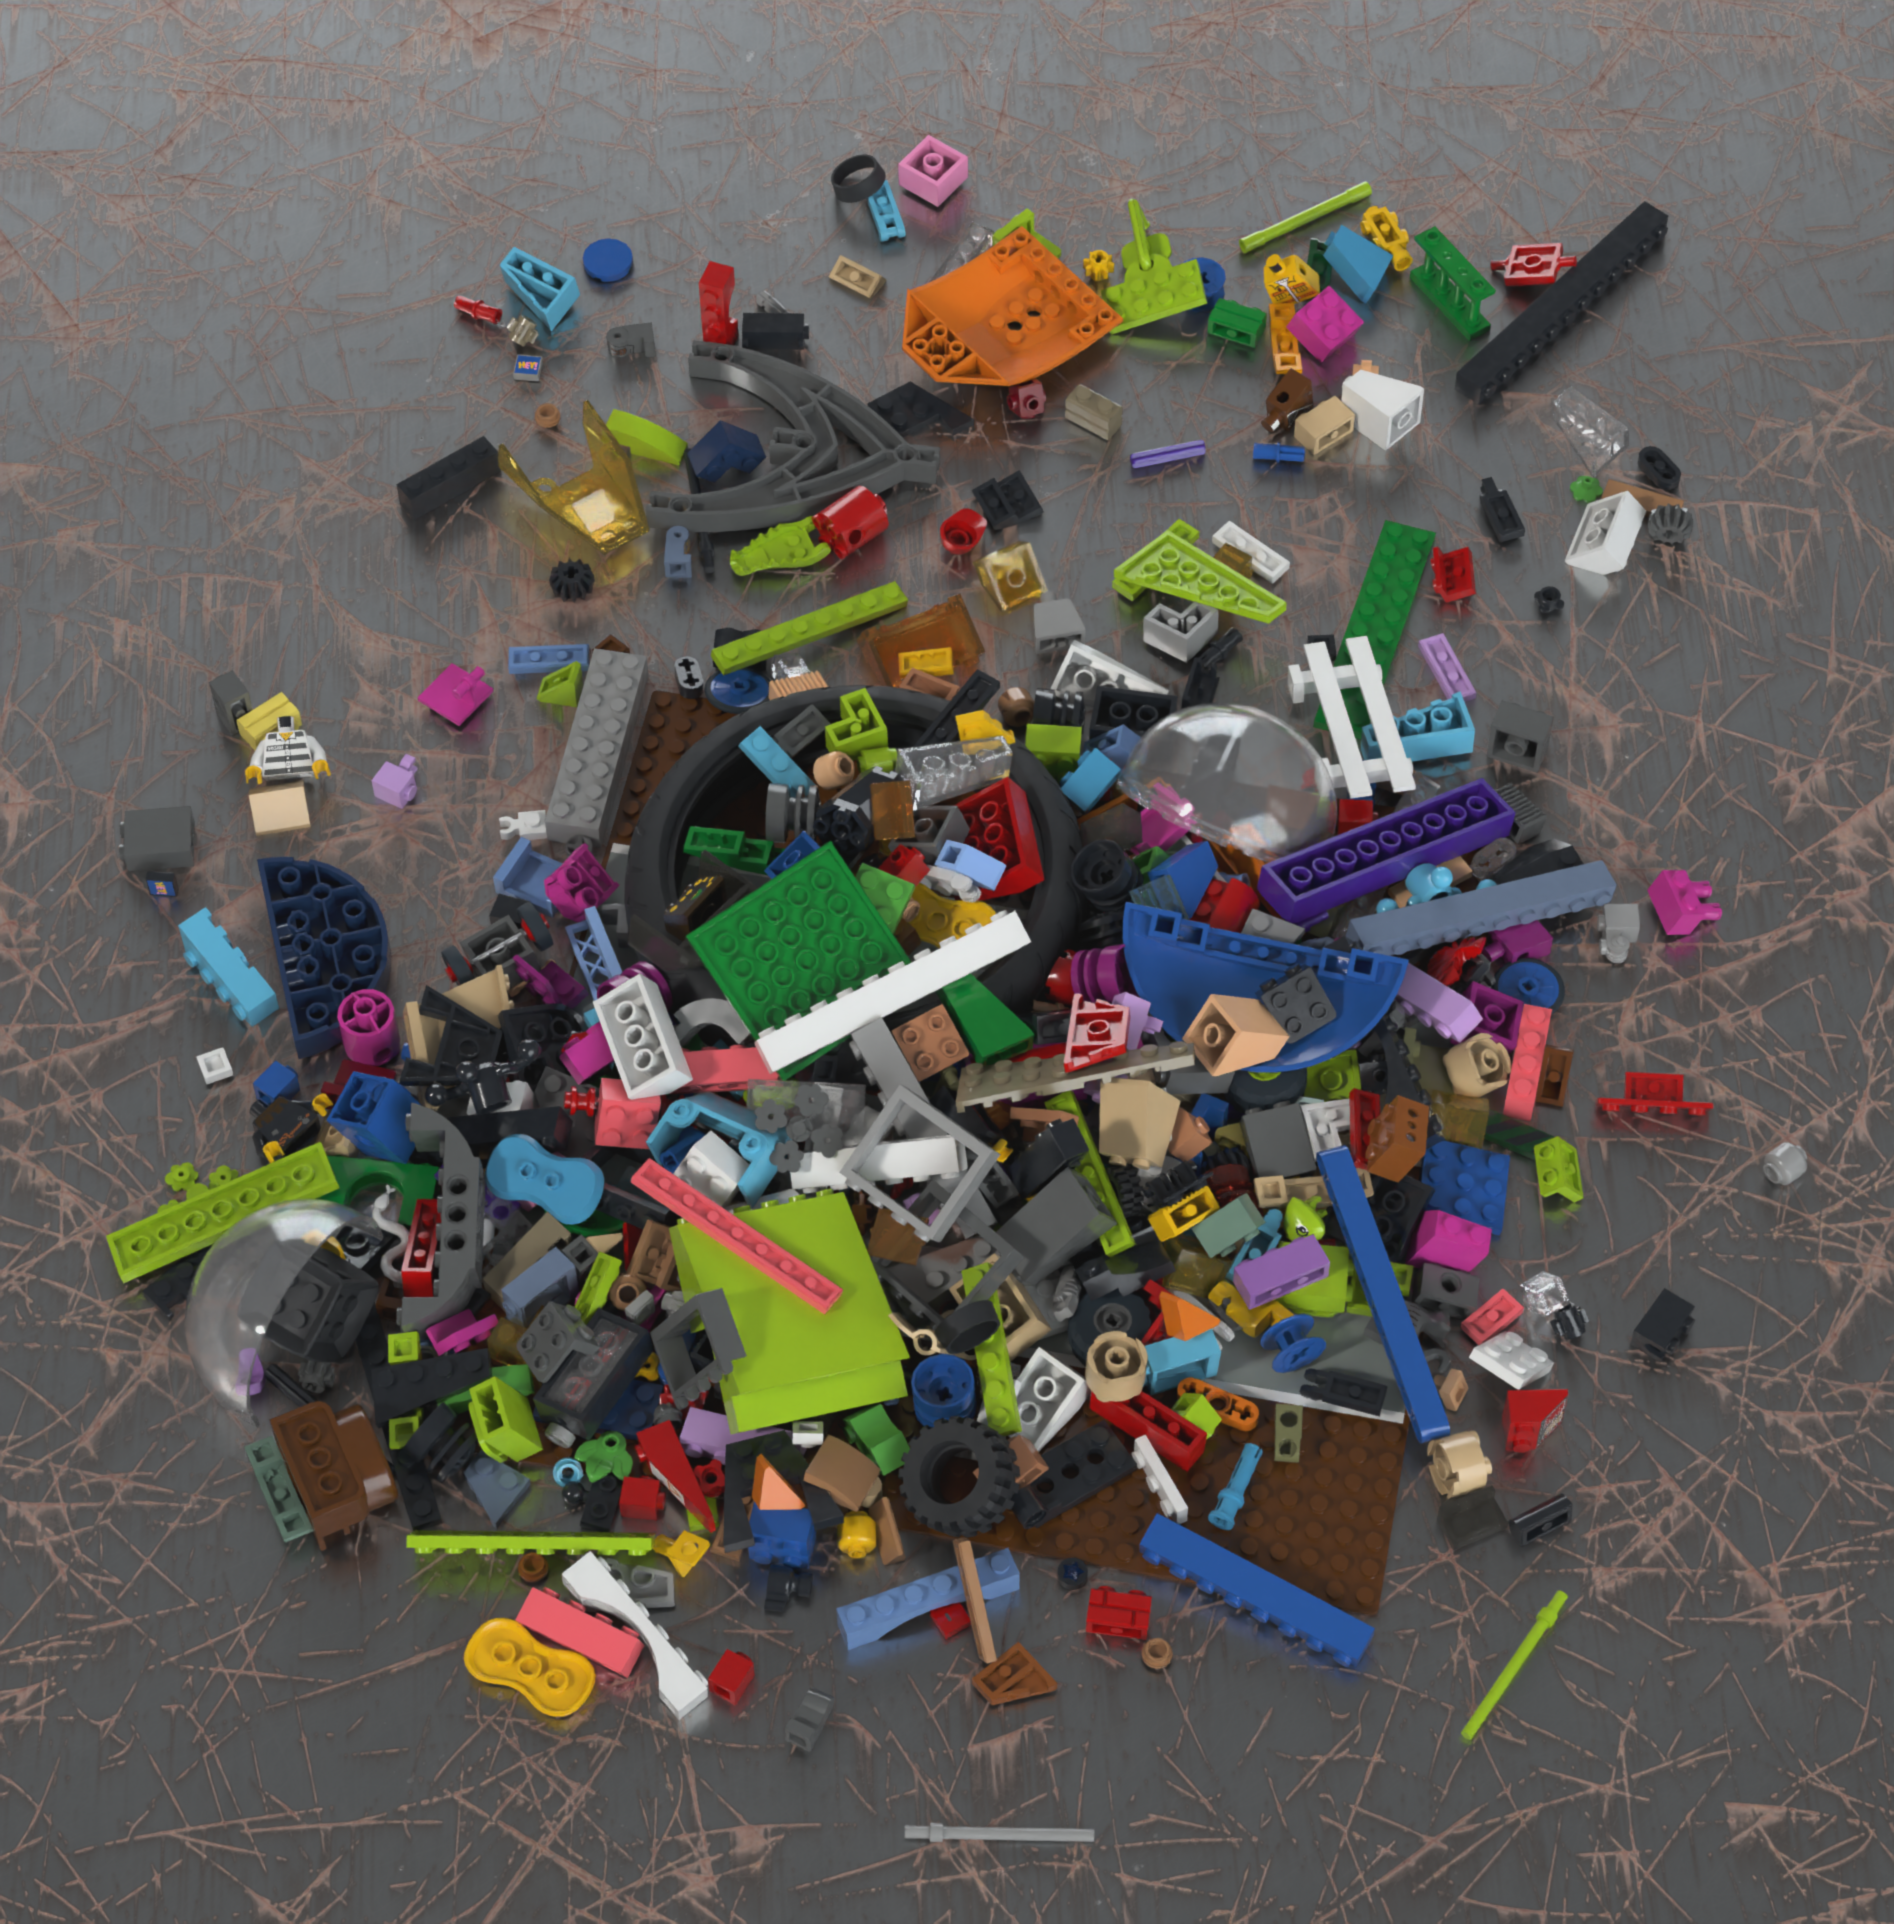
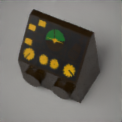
M720 875L701 876L693 884H689L683 891L682 896L675 903L670 904L664 912L663 917L666 931L692 947L685 936L728 908L724 878Z

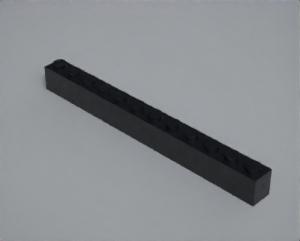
M1645 201L1582 257L1577 262L1576 267H1571L1457 372L1455 390L1478 405L1484 399L1490 398L1495 393L1497 387L1502 383H1507L1518 368L1522 369L1533 354H1538L1547 341L1553 340L1558 335L1560 329L1565 325H1570L1575 316L1580 311H1585L1596 296L1600 297L1610 283H1615L1620 278L1622 272L1627 268L1633 267L1642 254H1647L1657 240H1662L1668 231V215Z

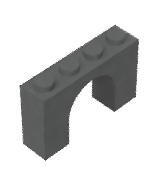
M1162 1028L1159 1033L1149 1034L1143 1031L1140 1036L1143 1045L1154 1044L1160 1047L1171 1044L1166 1038L1169 1035ZM1196 1055L1195 1065L1163 1072H1155L1152 1068L1155 1081L1159 1083L1161 1088L1165 1087L1169 1094L1228 1093L1235 1071L1219 1076H1212Z

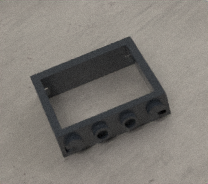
M594 1145L581 1157L591 1160L599 1168L616 1153L641 1164H644L649 1158L656 1162L650 1149ZM604 1183L603 1193L596 1207V1210L640 1229H644L648 1219L673 1227L678 1224L677 1220L682 1218L666 1206L661 1207L607 1183Z

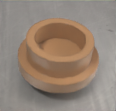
M550 403L540 405L535 412V421L541 427H553L561 419L560 411L555 405Z
M1151 1639L1142 1648V1659L1151 1668H1164L1172 1660V1648L1163 1639Z

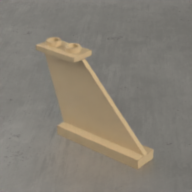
M496 965L495 970L442 993V995L498 1029L501 1028L498 1019L499 1013L502 1010L515 1009L513 1000L508 999L507 991L510 990L508 974H503L502 965ZM417 1001L406 1002L403 1010V1019L411 1059L434 1065L446 1022L420 1015L421 1003L418 1004ZM454 1085V1086H444V1087H445L446 1089H448V1088L456 1087V1085ZM416 1086L419 1103L436 1112L440 1106H432L425 1099V1091L429 1086Z

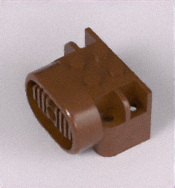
M316 1401L269 1419L285 1468L311 1523L313 1534L321 1551L326 1549L324 1536L341 1529L344 1535L350 1534L349 1526L364 1520L370 1511L395 1502L398 1499V1490L391 1469L369 1418L361 1405L356 1404L333 1413L328 1404Z

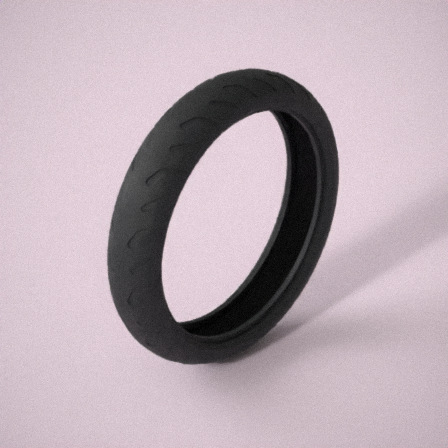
M841 685L796 692L786 697L782 696L769 700L730 718L711 730L707 736L698 740L662 778L655 791L650 795L638 819L628 851L624 888L626 919L633 946L639 961H646L653 965L666 980L673 1001L670 1012L675 1014L685 1005L701 999L716 998L727 1000L694 949L666 931L663 915L667 907L679 899L683 873L691 855L684 852V845L690 826L707 828L730 803L749 789L768 779L738 747L739 744L760 726L773 738L776 733L812 704L831 724L842 721L840 696L866 688L887 727L889 749H896L898 759L901 762L949 704L950 700L909 689L873 685ZM825 731L792 758L798 767L815 763L818 758L829 753L826 747ZM959 737L933 771L958 781L975 793L1007 776L1026 792L1045 879L1036 884L1035 894L1023 923V927L1031 942L996 960L976 979L1014 1014L1031 1013V1011H1034L1032 1009L1033 999L1045 1003L1048 1002L1045 993L1049 995L1050 987L1046 986V982L1054 964L1059 957L1065 959L1069 955L1065 952L1067 949L1077 951L1083 933L1077 932L1076 925L1082 924L1086 920L1089 900L1075 886L1071 877V864L1076 854L1084 847L1083 837L1076 816L1061 787L1037 757L1019 740L1015 738L1016 743L985 749L979 753L963 754ZM939 999L911 1010L889 1014L882 1019L891 1032L893 1029L942 1003ZM716 1024L706 1026L697 1033L701 1040L710 1047L719 1039H722L729 1048L732 1045H739L725 1029ZM851 1037L826 1053L839 1056L835 1085L799 1080L801 1085H809L811 1087L814 1084H818L820 1086L844 1089V1091H872L879 1089L877 1083L871 1086L863 1070V1068L867 1067L863 1058L857 1061L850 1049ZM753 1040L749 1045L744 1046H746L747 1048L756 1047L754 1044L755 1040Z

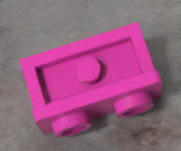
M467 1309L426 1329V1333L438 1356L451 1350H454L455 1353L461 1352L471 1346V1340H475L477 1344L492 1336L490 1330L500 1323L495 1314L477 1322L471 1310Z

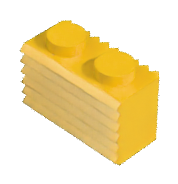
M1208 1186L1182 1195L1184 1198L1171 1206L1167 1205L1158 1209V1211L1148 1216V1220L1161 1242L1178 1236L1220 1210V1206Z

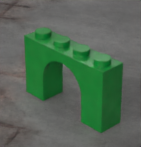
M327 1155L340 1188L315 1199L312 1218L315 1229L334 1231L347 1219L350 1204L359 1192L371 1186L389 1185L403 1196L398 1224L405 1226L410 1232L417 1199H437L440 1194L441 1185L434 1178L439 1167L428 1163L420 1165L403 1164L394 1161H378L370 1157L358 1159L341 1155Z

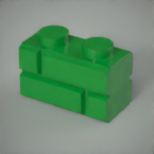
M1219 298L1209 315L1207 333L1256 348L1266 328L1267 313L1262 312L1257 307L1250 308L1240 305L1234 300Z

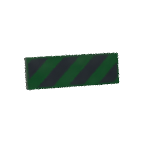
M1482 1105L1479 1106L1468 1127L1469 1133L1532 1160H1535L1534 1146L1554 1138L1550 1134Z

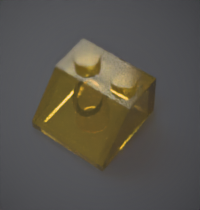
M1017 541L973 561L982 587L1001 612L1048 591L1030 542Z

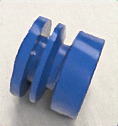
M948 1354L930 1356L919 1363L913 1372L911 1385L914 1410L917 1420L923 1427L926 1425L934 1427L933 1423L935 1420L944 1418L949 1421L951 1416L973 1419L976 1413L977 1402L975 1381L970 1366L963 1359Z

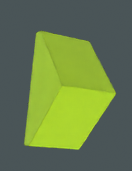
M575 661L544 677L536 699L540 702L577 708L583 689L581 664Z

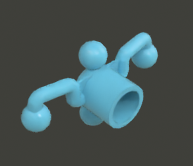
M1430 863L1415 867L1407 875L1405 881L1407 889L1412 894L1406 906L1461 894L1462 892L1456 887H1450L1453 875L1448 868H1436L1435 865ZM1484 879L1479 882L1476 890L1497 884L1491 879ZM1384 898L1379 901L1376 907L1377 913L1398 909V904L1391 898Z

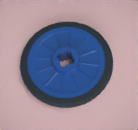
M743 668L724 676L719 670L708 678L704 691L708 701L717 709L731 714H740L770 700L769 682L771 680L763 673L750 668Z
M1520 958L1516 962H1507L1501 966L1494 975L1496 983L1491 986V989L1521 1000L1524 1004L1552 1009L1551 1015L1560 1008L1565 997V986L1560 974L1549 964L1532 958Z

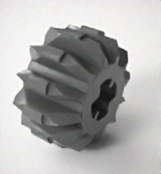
M1668 503L1667 506L1658 505L1657 509L1651 510L1648 529L1649 534L1653 536V540H1661L1662 544L1670 542L1673 545L1674 542L1683 543L1684 539L1690 538L1693 519L1692 514L1688 512V508H1680L1679 504L1671 506Z

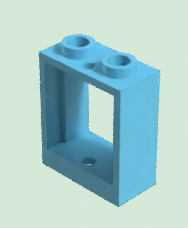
M1212 1328L1187 1341L1172 1337L1145 1346L1148 1361L1143 1387L1146 1386L1150 1396L1177 1388L1180 1381L1188 1377L1203 1380L1217 1375L1221 1350Z

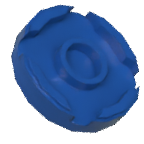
M601 239L590 244L585 249L583 265L586 273L594 279L596 277L601 278V281L604 282L616 281L629 273V269L633 265V256L631 249L626 243L617 239Z

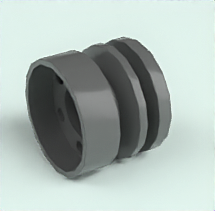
M769 784L766 804V840L773 841L774 843H786L789 831H794L796 839L804 830L816 842L817 834L814 832L813 822L816 819V812L822 806L818 785L810 786L807 798L805 797L804 785L800 784L796 797H791L788 784Z

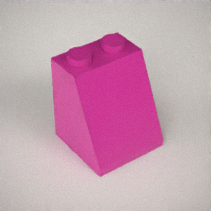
M1440 1210L1424 1211L1411 1236L1405 1264L1420 1269L1424 1263H1436L1443 1268L1455 1271L1462 1270L1469 1273L1488 1255L1492 1229Z

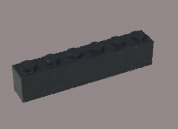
M561 1106L446 1118L465 1138L473 1156L480 1157V1159H489L496 1145L503 1138L513 1134H524L532 1137L551 1154L567 1151L573 1123ZM416 1147L409 1158L412 1164L417 1165L422 1163H443V1158H440V1151L417 1152Z

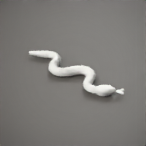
M386 1185L387 1192L379 1196L374 1202L372 1218L379 1228L401 1238L399 1245L388 1250L381 1257L380 1267L386 1277L402 1284L401 1271L394 1269L392 1262L405 1254L410 1232L405 1226L382 1217L381 1212L385 1211L389 1204V1194L396 1190L395 1188L390 1189V1186Z

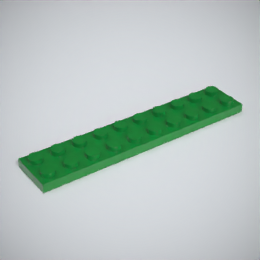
M1385 520L1333 667L1353 665L1347 649L1346 639L1367 636L1376 665L1380 664L1381 681L1384 687L1430 556L1436 532ZM1360 687L1340 689L1356 739L1361 740L1362 727L1371 724ZM1320 703L1313 727L1329 731Z

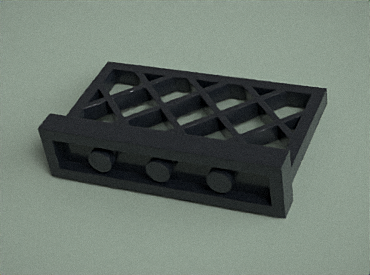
M1072 1008L1015 1014L1034 1033V1044L1044 1045L1067 1042Z

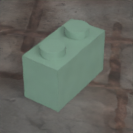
M1245 1193L1191 1229L1210 1258L1218 1253L1223 1258L1237 1249L1234 1243L1241 1238L1247 1242L1260 1234L1258 1227L1266 1222L1248 1194Z

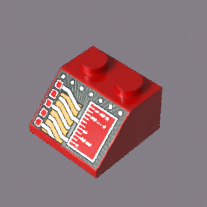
M1568 1389L1508 1390L1502 1415L1505 1450H1514L1519 1453L1535 1450L1562 1423L1568 1398Z

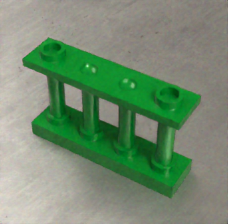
M1436 226L1414 236V240L1426 253L1424 264L1410 271L1411 280L1469 342L1489 332L1491 324L1480 313V305L1482 300L1495 294L1496 290Z

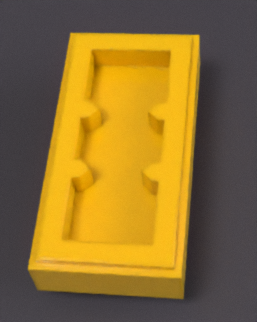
M951 647L898 653L900 680H904L911 668L932 676L954 674Z

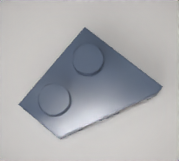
M482 1450L463 1472L468 1485L476 1494L478 1502L486 1511L491 1524L495 1528L501 1524L531 1485L529 1478L506 1464L499 1463Z

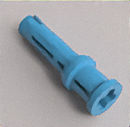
M1252 1443L1245 1444L1228 1485L1220 1490L1217 1496L1219 1500L1217 1506L1208 1516V1520L1214 1526L1223 1530H1231L1234 1527V1517L1238 1509H1241L1244 1505V1491L1263 1453L1259 1446Z

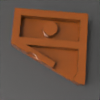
M1019 1641L999 1656L997 1661L989 1664L972 1678V1685L991 1705L1052 1692L1057 1689L1058 1684Z

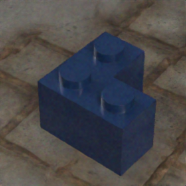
M721 420L687 453L696 476L713 483L721 478L731 467L750 474L766 458L757 434Z

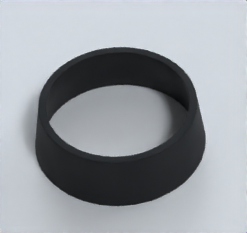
M862 154L848 158L840 163L831 175V182L838 200L845 203H854L876 193L882 187L886 174L873 156ZM863 168H874L871 174L863 181L851 186H839L853 172Z
M981 1300L968 1304L950 1314L937 1326L934 1334L948 1353L958 1354L968 1351L990 1338L999 1328L1000 1321L993 1303L989 1300Z

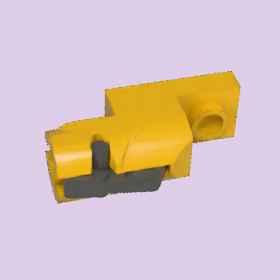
M1226 1279L1219 1282L1208 1295V1306L1232 1331L1241 1329L1253 1338L1260 1335L1269 1325L1273 1326L1279 1321L1294 1315L1275 1299L1249 1310L1236 1286L1229 1283Z

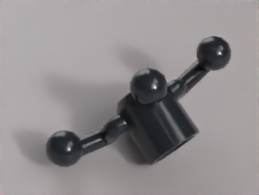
M525 1039L519 1043L517 1047L519 1058L513 1062L502 1063L496 1061L475 1065L471 1061H463L457 1065L455 1070L458 1081L462 1082L460 1086L446 1089L441 1084H431L426 1088L425 1099L432 1106H440L446 1100L470 1095L476 1114L481 1115L500 1110L512 1103L505 1082L508 1075L521 1071L541 1055L542 1048L533 1039Z

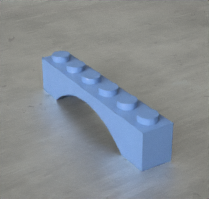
M1009 1548L975 1559L983 1599H994L1019 1590L1020 1573ZM955 1566L837 1608V1625L847 1649L851 1650L876 1641L902 1623L933 1609L966 1601L959 1567Z

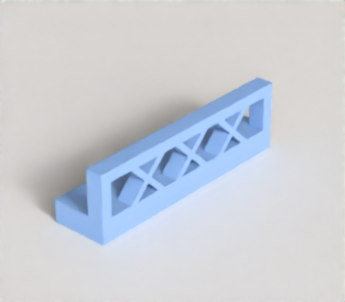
M593 906L584 909L585 921L566 926L565 932L593 1001L597 1000L599 984L593 982L596 973L606 975L610 979L615 975H621L622 970L597 909ZM587 929L591 934L587 942L575 939L574 933ZM588 951L599 954L600 957L596 964L584 960Z

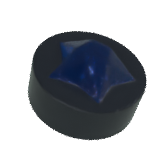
M1078 1558L1063 1560L1057 1570L1058 1581L1066 1589H1080L1088 1579L1086 1564Z

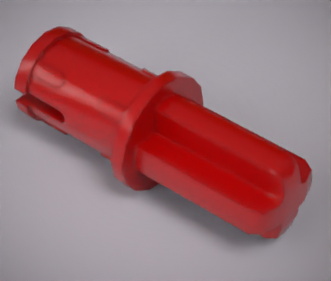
M460 295L455 299L454 308L471 314L473 319H483L495 325L502 319V310L485 304L483 300L474 301Z

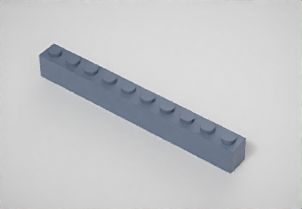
M1603 860L1351 919L1346 937L1352 941H1357L1364 951L1388 956L1394 954L1401 955L1407 951L1419 948L1426 949L1432 945L1444 942L1451 943L1457 939L1469 936L1475 937L1485 932L1504 930L1519 924H1529L1539 919L1554 918L1568 912H1579L1593 906H1604V904L1611 902L1617 884Z

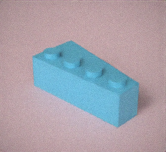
M1461 691L1452 694L1451 699L1443 702L1441 699L1430 702L1429 707L1417 710V708L1406 711V715L1399 718L1393 716L1406 758H1411L1412 762L1473 752L1475 728ZM1372 724L1362 727L1361 752L1364 760L1382 758Z
M205 907L178 925L185 948L183 956L191 967L196 966L200 970L199 973L206 984L210 985L212 983L215 986L220 999L224 1003L229 1002L233 1006L232 1009L235 1015L241 1021L245 1019L253 1027L279 1009L276 993L254 966L248 969L249 963L238 946L233 949L227 933L221 925L215 928L211 920L212 914Z

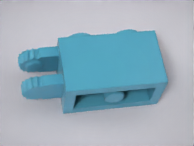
M1272 1208L1263 1216L1266 1223L1258 1227L1260 1234L1247 1242L1243 1240L1224 1276L1225 1278L1233 1282L1234 1267L1246 1259L1253 1260L1264 1255L1268 1250L1276 1248L1282 1236L1277 1233L1281 1225L1280 1222L1283 1219L1282 1211Z

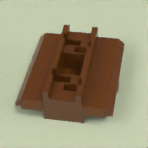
M863 1189L860 1192L855 1191V1201L852 1204V1214L861 1236L866 1233L878 1214V1210H874V1204L868 1200L870 1195Z

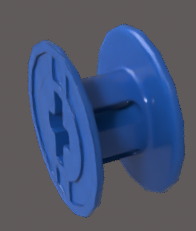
M1204 257L1192 258L1183 263L1197 259L1207 304L1189 310L1207 312L1215 307L1219 298L1224 299L1225 270L1212 259Z
M1299 1314L1285 1318L1270 1327L1261 1337L1260 1345L1264 1349H1280L1281 1351L1272 1362V1368L1276 1372L1286 1373L1303 1368L1317 1359L1325 1350L1326 1341L1323 1338L1306 1337L1314 1326V1318L1311 1315Z

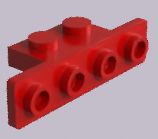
M1625 1072L1624 1099L1597 1098L1595 1100V1105L1602 1106V1111L1612 1112L1619 1111L1620 1107H1631V1112L1648 1113V1108H1660L1661 1114H1677V1109L1689 1110L1688 1115L1703 1116L1706 1115V1111L1713 1109V1103L1683 1101L1684 1074Z

